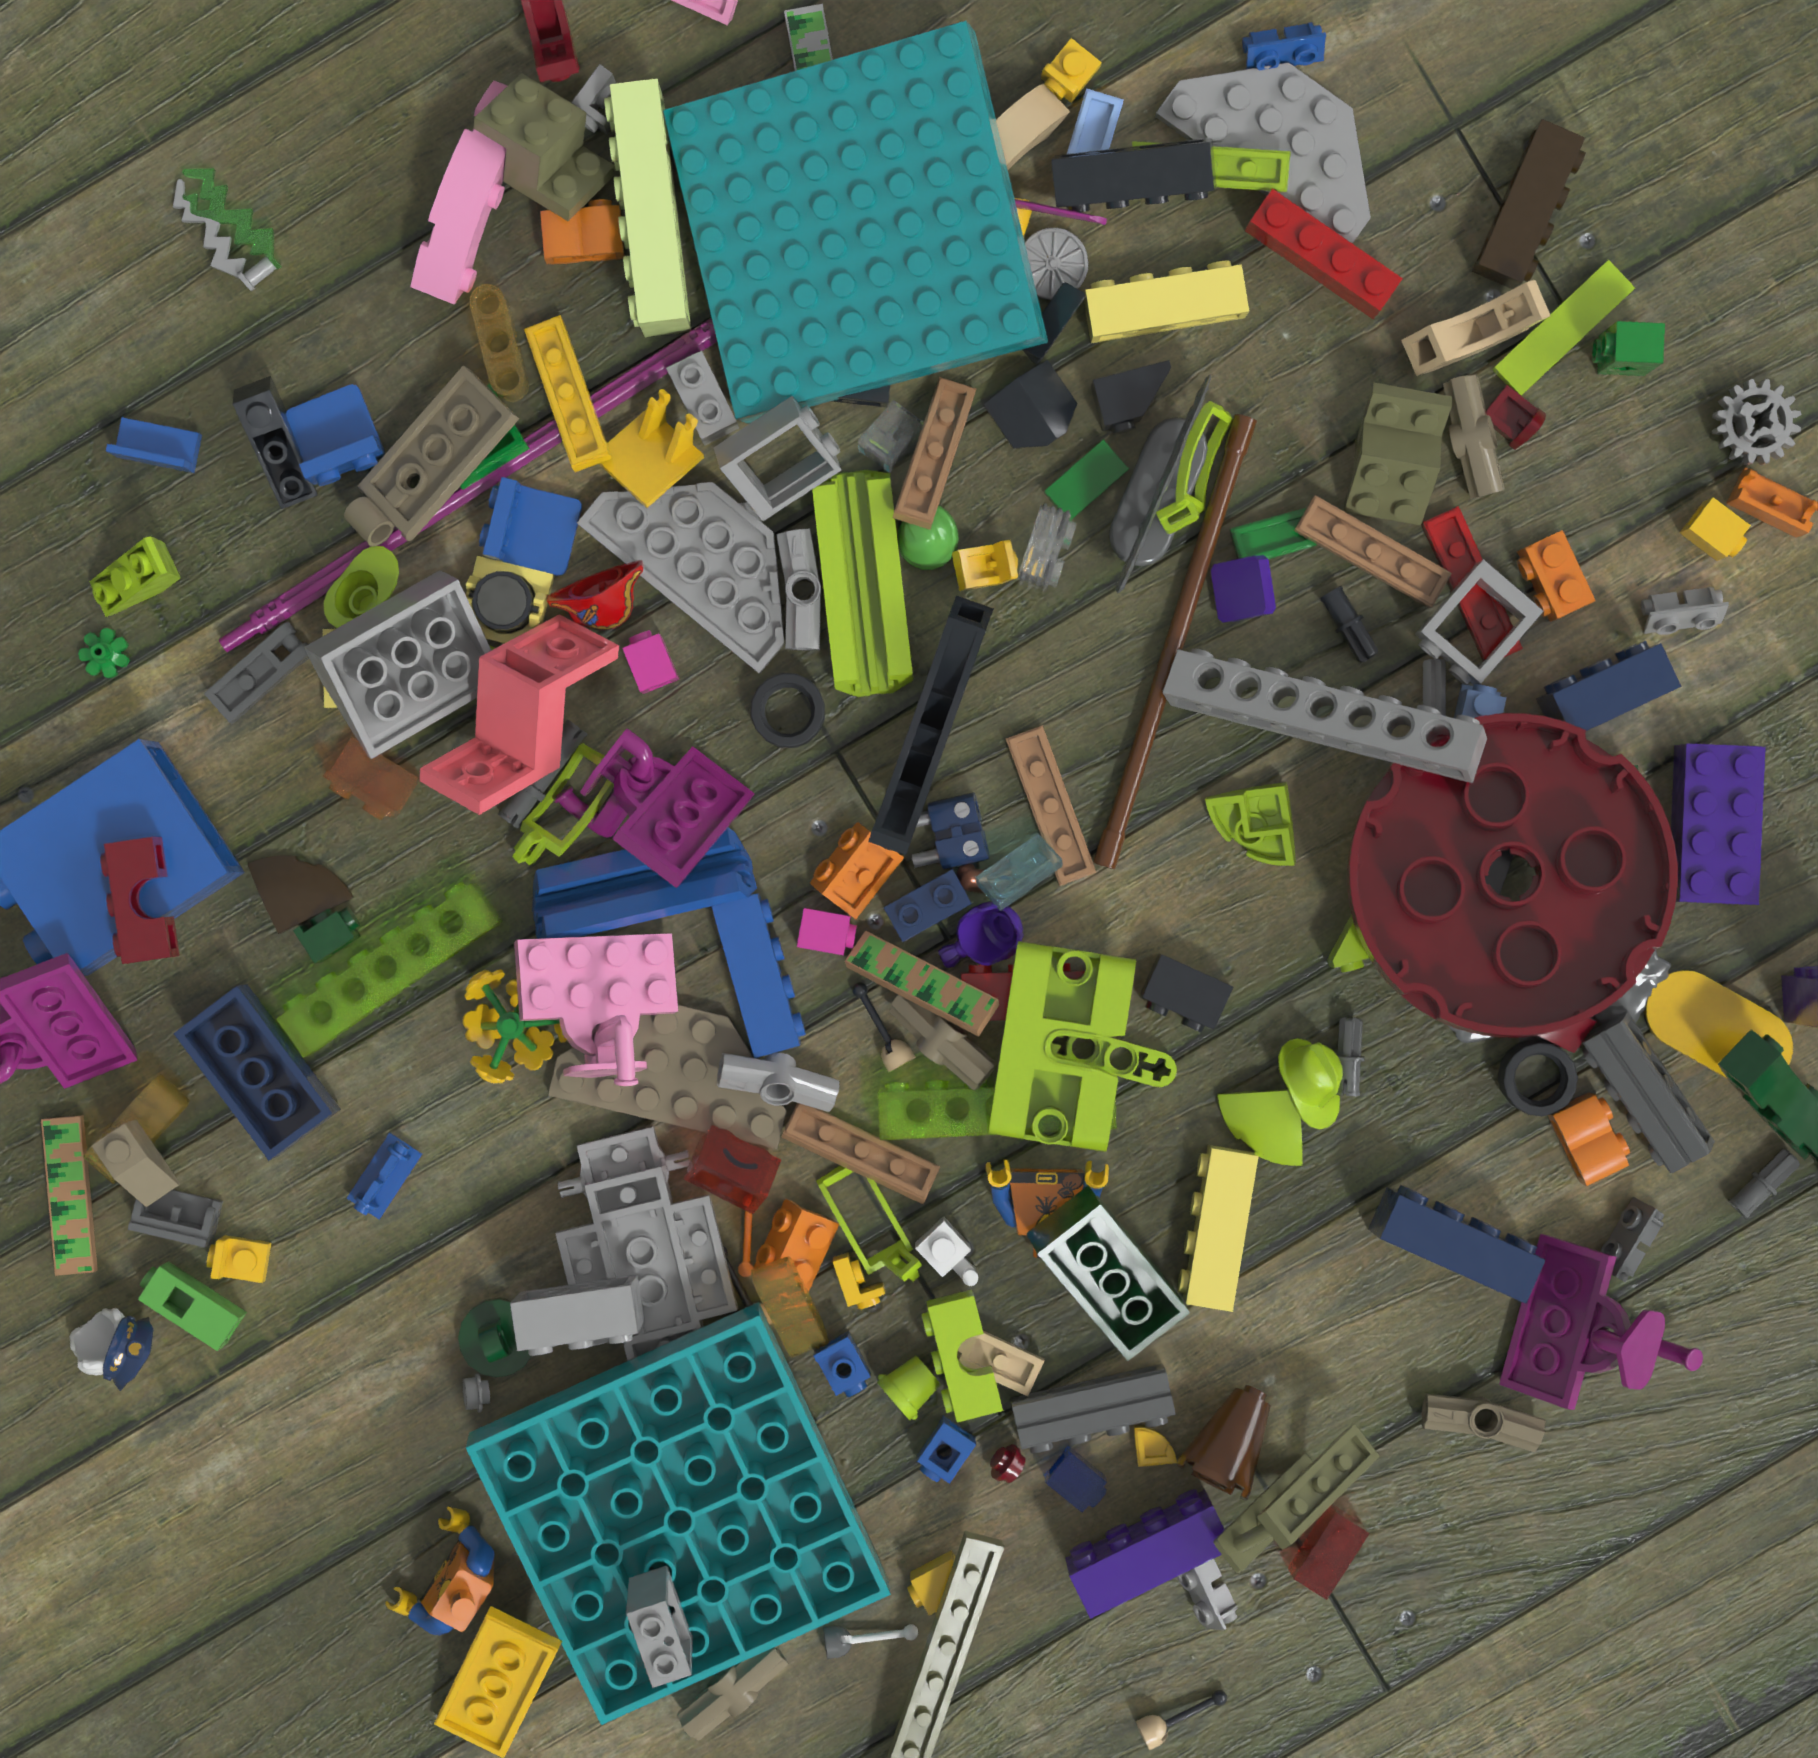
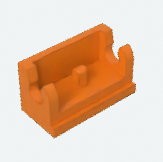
M1746 467L1743 468L1726 503L1795 538L1810 532L1814 523L1809 520L1813 513L1818 511V501L1811 500Z

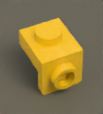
M1010 540L952 552L959 591L1000 585L1018 578V558L1012 549Z

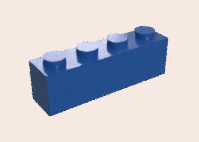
M757 893L750 895L748 898L711 906L754 1059L800 1046V1036L806 1035L800 1012L793 1014L789 999L795 997V992L790 975L782 976L778 961L784 960L785 957L779 937L771 938L767 923L774 922L768 899L761 901L760 895Z

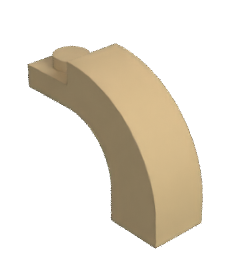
M1044 84L1025 94L996 119L1008 170L1034 146L1046 140L1070 113L1064 104Z
M1532 280L1475 309L1431 324L1401 341L1416 376H1419L1504 342L1550 317V313L1536 280Z

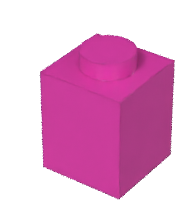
M648 630L629 638L631 645L622 648L639 691L642 694L680 680L663 637L659 633L652 636L651 631Z
M804 908L797 947L844 955L845 947L853 948L857 925L850 924L851 916Z

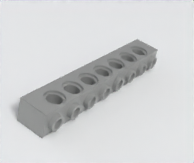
M1191 649V652L1177 650L1163 690V694L1171 706L1470 783L1474 781L1487 741L1483 725H1479L1480 722L1475 718L1466 715H1456V718L1440 715L1441 712L1426 705H1418L1417 709L1403 706L1401 701L1385 695H1380L1378 699L1363 696L1364 693L1349 686H1341L1340 690L1327 687L1323 681L1313 677L1304 676L1302 680L1288 677L1286 672L1273 667H1266L1264 671L1251 668L1249 663L1237 658H1228V661L1215 659L1212 654L1201 649ZM1221 678L1220 683L1215 688L1204 689V685L1209 679ZM1246 688H1258L1257 693L1253 697L1248 699L1240 698ZM1284 697H1296L1290 707H1278L1280 700ZM1323 706L1334 707L1332 713L1327 717L1318 718L1315 716L1317 710ZM1362 715L1372 717L1370 723L1365 727L1353 726L1354 721ZM1399 725L1411 727L1410 731L1403 737L1391 735L1392 731ZM1444 734L1450 737L1444 746L1433 747L1430 745L1431 740L1437 735Z

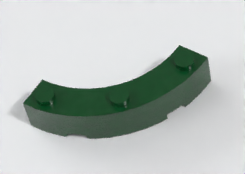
M1751 1029L1718 1063L1719 1067L1730 1083L1745 1093L1742 1097L1753 1110L1804 1161L1811 1155L1818 1162V1091L1808 1083L1804 1085L1795 1075L1781 1054L1784 1051L1783 1047L1768 1034L1761 1038Z

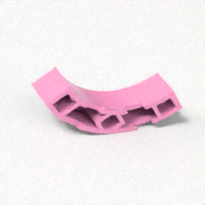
M493 80L478 103L474 116L480 113L507 85ZM464 129L444 174L428 219L435 226L433 227L430 239L427 242L423 241L420 245L410 286L451 304H455L463 292L469 293L473 287L477 271L472 268L490 211L492 208H498L504 193V186H501L504 179L506 148L475 129L473 131Z

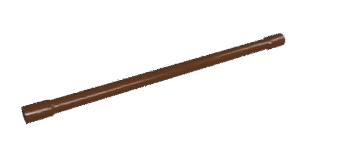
M1241 414L1234 415L1225 443V453L1115 801L1093 863L1110 869H1116L1125 840L1127 824L1167 701L1163 690L1177 650H1183L1243 458L1248 452L1257 420Z

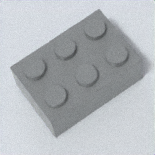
M638 1274L523 1291L510 1303L517 1351L528 1350L530 1356L551 1353L554 1346L568 1344L569 1350L593 1346L592 1341L596 1339L608 1338L609 1344L633 1340L632 1335L639 1332L645 1321Z

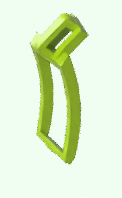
M1212 401L1206 403L1201 409L1185 443L1177 474L1176 502L1156 512L1159 522L1167 534H1172L1197 521L1199 514L1205 511L1206 490L1210 470L1216 452L1233 421V417L1221 405H1217ZM1212 414H1214L1220 420L1207 443L1206 460L1196 482L1195 497L1187 494L1193 456L1204 429Z
M584 743L578 746L560 777L546 794L544 800L522 822L520 831L524 834L515 845L514 849L516 851L512 856L517 863L526 861L529 866L534 864L545 848L560 857L590 823L614 788V784L608 779L587 811L563 840H560L535 822L564 788L583 756L598 766L605 757L603 754L593 750ZM537 844L535 849L531 851L530 848L532 847V845Z
M840 1165L816 1180L868 1275L886 1266L904 1282L907 1279L914 1282L920 1276L918 1269L922 1264L910 1253L913 1248L874 1180L867 1178L901 1240L868 1259L864 1256L827 1189L828 1186L850 1175L853 1171ZM900 1255H901L904 1259H906L909 1263L906 1264L904 1261H902Z

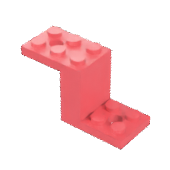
M559 614L480 656L475 738L421 767L420 782L480 815L560 768L565 689L618 659L619 645Z

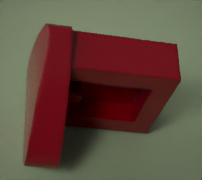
M1508 385L1503 388L1486 410V414L1491 417L1494 429L1510 442L1509 446L1514 450L1527 442L1541 428L1546 418L1545 412L1540 408L1534 407Z

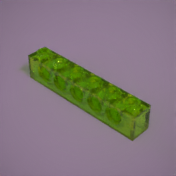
M462 881L443 894L447 900L435 909L431 904L423 907L411 916L414 921L412 925L401 931L399 926L390 930L379 938L382 944L379 948L371 953L367 949L360 951L347 961L350 968L338 976L332 971L314 984L318 990L305 998L301 993L284 1004L282 1008L285 1013L279 1016L277 1021L302 1057L314 1054L502 923L503 920L477 883H470L466 886ZM451 910L459 913L462 918V926L456 933L446 930L443 924L444 916ZM417 933L426 935L430 942L429 950L424 955L416 954L411 947L412 938ZM386 955L394 958L397 963V971L391 978L385 977L379 969V963ZM353 978L361 980L365 987V993L360 1000L351 998L347 992V985ZM321 1000L329 1003L332 1008V1017L328 1022L320 1021L315 1014V1007Z
M948 1080L925 1081V1088L910 1089L909 1082L885 1083L886 1090H878L880 1140L994 1135L988 1134L991 1115L985 1110V1104L988 1098L994 1095L995 1085H988L987 1081L975 1091L966 1083H964V1086L948 1087ZM953 1097H962L968 1102V1111L960 1118L951 1117L946 1111V1104ZM914 1099H923L930 1108L928 1115L920 1120L911 1118L906 1111L908 1103ZM1116 1103L1114 1104L1111 1129H1117ZM1046 1115L1040 1119L1038 1128L1042 1133L1058 1132L1061 1128V1121L1057 1116Z

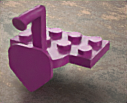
M628 728L601 760L580 791L583 796H587L603 777L614 784V792L600 814L596 813L587 827L603 837H611L615 834L613 837L615 842L676 888L755 794L693 746L675 766L663 759L653 757V753L646 742ZM627 750L635 757L626 761L621 755ZM568 786L554 798V802H559L566 811L580 820L589 806L572 792V786ZM629 815L630 817H629V818L626 820V822L620 827V825L622 824V822L624 821V819L626 818V816Z
M68 953L9 976L0 977V1084L7 1081L16 1069H35L48 1066L65 1089L138 1060L136 1048Z
M1540 1234L1535 1254L1546 1261L1527 1303L1521 1302L1499 1385L1565 1409L1575 1410L1585 1372L1602 1373L1612 1370L1618 1365L1623 1387L1640 1390L1649 1382L1657 1356L1684 1365L1689 1371H1695L1701 1366L1703 1362L1701 1350L1698 1348L1689 1349L1662 1339L1665 1329V1318L1661 1312L1645 1309L1631 1325L1628 1314L1619 1302L1606 1295L1616 1261L1615 1256L1550 1235Z

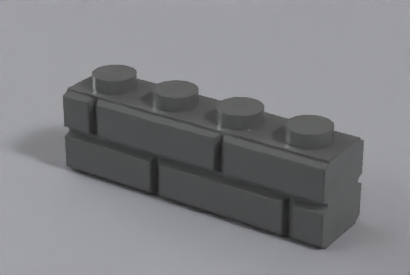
M1628 1011L1623 1012L1588 1033L1583 1041L1585 1046L1583 1054L1587 1062L1593 1068H1600L1607 1079L1604 1081L1609 1095L1615 1101L1621 1099L1629 1111L1626 1113V1117L1630 1126L1638 1134L1643 1132L1650 1143L1648 1145L1649 1153L1658 1166L1665 1165L1669 1173H1674L1711 1152L1715 1141Z
M1163 1364L1029 1393L1028 1396L1020 1395L1010 1398L1021 1449L1030 1448L1031 1453L1048 1451L1053 1448L1052 1442L1068 1439V1443L1071 1445L1084 1443L1092 1439V1433L1106 1431L1107 1436L1124 1434L1130 1431L1129 1425L1141 1422L1145 1423V1427L1160 1426L1168 1423V1416L1176 1415L1167 1373Z

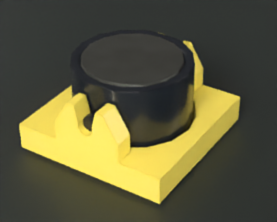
M477 556L472 576L470 575L466 583V597L485 638L505 644L542 624L548 605L546 601L547 595L551 593L555 575Z

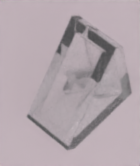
M893 400L859 438L857 442L858 451L890 473L920 432L924 422Z

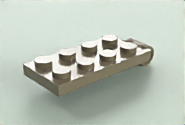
M463 365L381 458L378 464L359 483V491L366 497H359L351 502L345 510L344 519L370 546H378L385 542L392 534L395 526L402 532V536L411 542L515 425L519 418L470 369ZM419 475L420 481L415 488H411V479Z

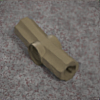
M1476 374L1460 376L1443 383L1445 395L1452 396V407L1450 410L1452 425H1449V433L1454 453L1457 459H1461L1470 499L1505 490L1500 464L1495 449H1497L1496 433L1491 417L1486 414L1478 376Z
M900 995L891 1003L890 1013L918 1040L916 1042L918 1049L931 1061L949 1068L972 1090H977L995 1071L998 1063L967 1037V1030Z
M1425 1393L1422 1403L1421 1416L1422 1428L1474 1434L1484 1439L1491 1438L1536 1453L1541 1445L1545 1433V1419L1493 1403L1484 1397L1463 1398ZM1482 1409H1490L1492 1412L1490 1422L1485 1426H1476V1414Z
M774 1647L718 1672L709 1681L704 1691L678 1711L677 1718L684 1731L691 1738L693 1737L699 1741L730 1715L736 1717L756 1700L759 1694L758 1691L788 1665L787 1659L777 1647Z

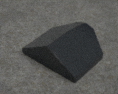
M1046 360L1016 378L984 403L983 406L1013 449L1048 446L1063 436L1068 430L1078 403L1052 365Z

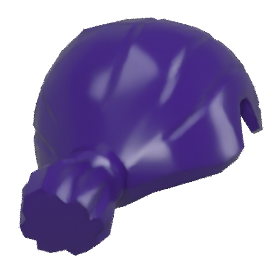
M991 901L979 904L965 913L957 926L958 941L954 944L943 946L938 950V954L946 968L954 967L961 958L967 956L985 966L1007 960L1016 953L1018 941H1023L1021 919L1010 906L1004 903Z

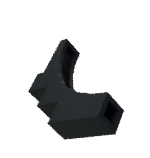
M956 595L868 842L879 845L887 850L904 855L907 854L994 608Z

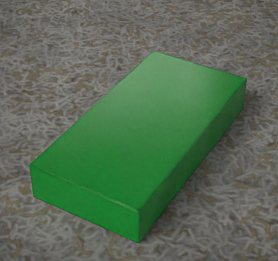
M1102 440L1044 491V494L1070 522L1123 476L1129 468L1109 445Z
M1306 508L1230 529L1237 559L1254 555H1264L1268 559H1273L1315 547L1316 543L1294 531Z

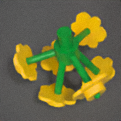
M501 969L494 972L483 970L474 975L465 988L466 994L464 995L466 1000L473 998L479 1000L487 996L494 1007L489 1009L486 1004H478L475 1011L466 1012L462 1019L464 1027L468 1029L465 1033L466 1039L469 1042H476L479 1048L489 1049L493 1046L495 1039H500L493 1057L490 1055H483V1057L473 1056L470 1060V1063L476 1067L475 1071L478 1075L490 1083H503L505 1080H513L514 1073L511 1072V1065L501 1060L510 1039H514L513 1048L517 1051L514 1054V1061L518 1064H524L531 1071L538 1070L542 1066L543 1060L547 1061L553 1056V1050L550 1048L554 1043L553 1034L547 1030L540 1032L536 1026L554 1024L559 1041L561 1043L567 1041L562 1033L559 1019L520 1021L517 979L510 980L506 985V992L511 996L510 1004L515 1008L514 1011H506L492 990L501 984L500 980L505 975ZM531 1027L527 1030L526 1034L523 1033L525 1028Z

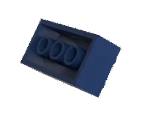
M248 984L236 986L173 1033L268 1161L280 1156L341 1110Z
M1403 1185L1399 1186L1398 1191L1386 1187L1368 1228L1369 1231L1381 1240L1518 1301L1527 1303L1546 1261L1535 1254L1537 1246L1511 1233H1507L1505 1239L1499 1237L1501 1230L1475 1217H1471L1470 1222L1467 1223L1463 1221L1465 1214L1439 1201H1436L1434 1206L1431 1207L1427 1205L1429 1198Z

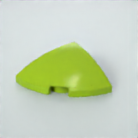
M1287 782L1250 787L1205 798L1207 810L1216 829L1227 842L1233 838L1238 844L1248 850L1246 856L1271 865L1294 866L1296 864L1293 822Z
M1288 1089L1217 1094L1223 1119L1236 1139L1244 1141L1254 1150L1255 1154L1270 1162L1290 1166L1303 1165L1301 1117L1295 1108Z

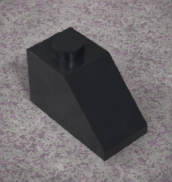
M1170 360L1092 381L1091 390L1102 431L1112 429L1113 435L1136 429L1135 423L1141 421L1171 369Z

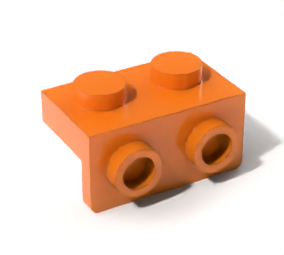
M785 1199L781 1208L773 1217L772 1228L765 1243L757 1252L754 1270L771 1283L808 1295L839 1227V1223L831 1218L804 1209L791 1200Z

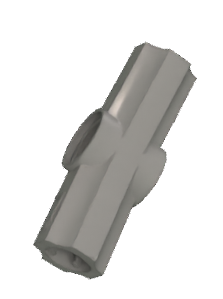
M809 528L786 531L777 534L786 586L785 649L820 650L822 588L819 581L811 530ZM808 580L815 586V592L810 599L799 600L793 595V587L798 581Z
M722 1053L717 1074L718 1087L759 1093L763 1101L774 1106L786 1105L793 1101L830 1112L835 1105L839 1092V1080L796 1067V1061L788 1054L773 1053L767 1055L764 1059H754Z

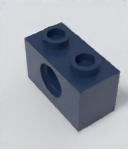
M951 869L883 908L902 942L972 903L955 872Z

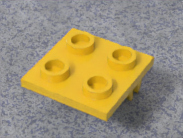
M664 389L659 390V399L657 401L651 397L647 409L607 443L612 459L599 463L604 470L646 508L704 459V454L693 445V430L697 426L698 420L692 414H686V423L683 425L680 421L677 422L675 429L666 422V407L671 396Z

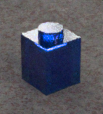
M1069 1445L1044 1474L1045 1483L1082 1513L1088 1505L1094 1508L1107 1492V1489L1104 1487L1107 1483L1105 1474Z

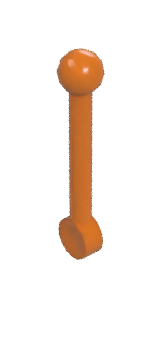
M750 1195L745 1196L741 1202L742 1207L745 1209L743 1258L738 1266V1273L742 1277L751 1276L754 1270V1266L750 1262L752 1213L757 1205V1201Z

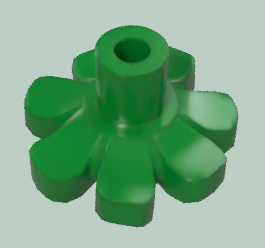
M103 628L100 632V637L96 633L90 632L83 638L89 647L81 648L78 655L81 661H89L85 670L90 675L97 676L102 670L105 678H114L118 675L116 665L122 668L128 666L129 656L121 653L128 649V642L123 637L115 639L116 633L114 630Z

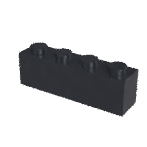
M1212 138L1055 155L1051 159L1056 207H1066L1067 210L1077 212L1089 211L1090 204L1106 203V209L1130 206L1129 200L1145 198L1146 205L1169 202L1168 196L1184 194L1185 200H1200L1208 198V191H1214L1217 186Z

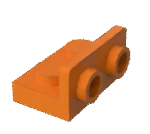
M1563 530L1517 551L1520 557L1516 561L1517 567L1523 579L1531 581L1536 591L1533 600L1543 610L1542 617L1547 616L1549 621L1552 622L1596 601Z
M858 822L841 835L838 847L828 859L823 860L817 866L814 878L810 882L815 889L854 919L858 918L904 858L895 851L887 850L879 845L868 842L871 832Z

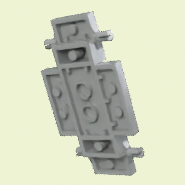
M654 1126L578 1144L577 1149L581 1162L580 1177L559 1181L558 1189L574 1186L573 1188L561 1190L559 1192L561 1198L584 1192L589 1202L593 1223L557 1231L555 1234L568 1285L638 1274L645 1321L639 1332L632 1335L633 1340L623 1342L627 1361L704 1327L702 1319L737 1311L736 1297L710 1194L672 1203L673 1200L668 1183L669 1171L692 1166L691 1159L675 1162L676 1160L689 1158L688 1150L665 1156V1153L659 1146ZM603 1338L592 1342L593 1346L608 1343L609 1341L608 1338Z

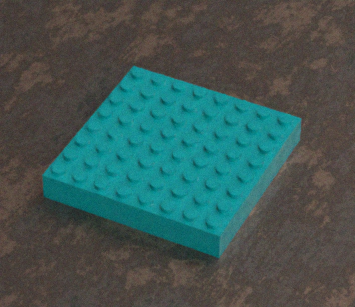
M967 21L663 110L736 420L749 424L791 396L794 397L801 408L806 405L811 407L837 400L841 396L893 385L1048 343L976 33Z
M759 1302L469 1432L465 1448L559 1640L562 1641L561 1644L601 1725L891 1595L888 1576ZM667 1566L692 1635V1675L652 1688L626 1615L629 1578ZM668 1606L670 1613L674 1612V1607Z

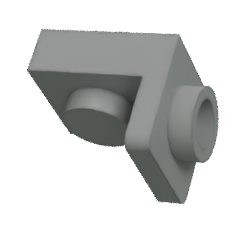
M600 64L572 101V104L587 112L585 128L593 133L599 129L608 134L611 130L610 122H607V118L600 114L597 109L599 107L605 108L604 98L611 97L610 84H616L613 73Z

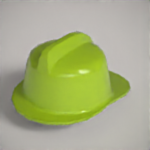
M372 546L364 549L353 559L342 575L327 591L324 600V614L330 624L339 628L391 598L399 576L398 561L392 551L384 546Z
M1299 1038L1289 1040L1281 1047L1278 1063L1282 1078L1288 1087L1295 1108L1301 1119L1308 1126L1319 1130L1328 1128L1336 1121L1340 1109V1096L1336 1095L1343 1076L1340 1059L1332 1049L1319 1042L1312 1044L1307 1040Z

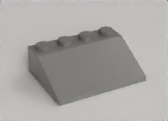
M441 570L304 647L322 684L370 759L477 698L479 657L491 651L459 580Z

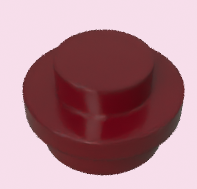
M1011 1444L1006 1448L1001 1447L995 1452L990 1461L992 1478L996 1481L1011 1483L1020 1475L1026 1462V1458L1021 1454L1020 1448Z

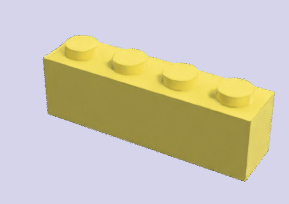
M1219 261L1208 264V270L1192 272V267H1182L1170 270L1167 277L1154 279L1152 273H1146L1130 277V283L1115 285L1114 280H1102L1092 283L1091 289L1085 290L1086 297L1084 298L1090 342L1097 343L1244 319L1249 313L1242 264L1231 266V261Z
M1208 1145L1207 1153H1200L1197 1176L1202 1177L1200 1193H1193L1190 1215L1196 1216L1194 1231H1187L1184 1244V1254H1189L1190 1256L1187 1270L1181 1269L1177 1288L1178 1293H1183L1182 1299L1188 1305L1233 1312L1259 1157L1254 1152Z

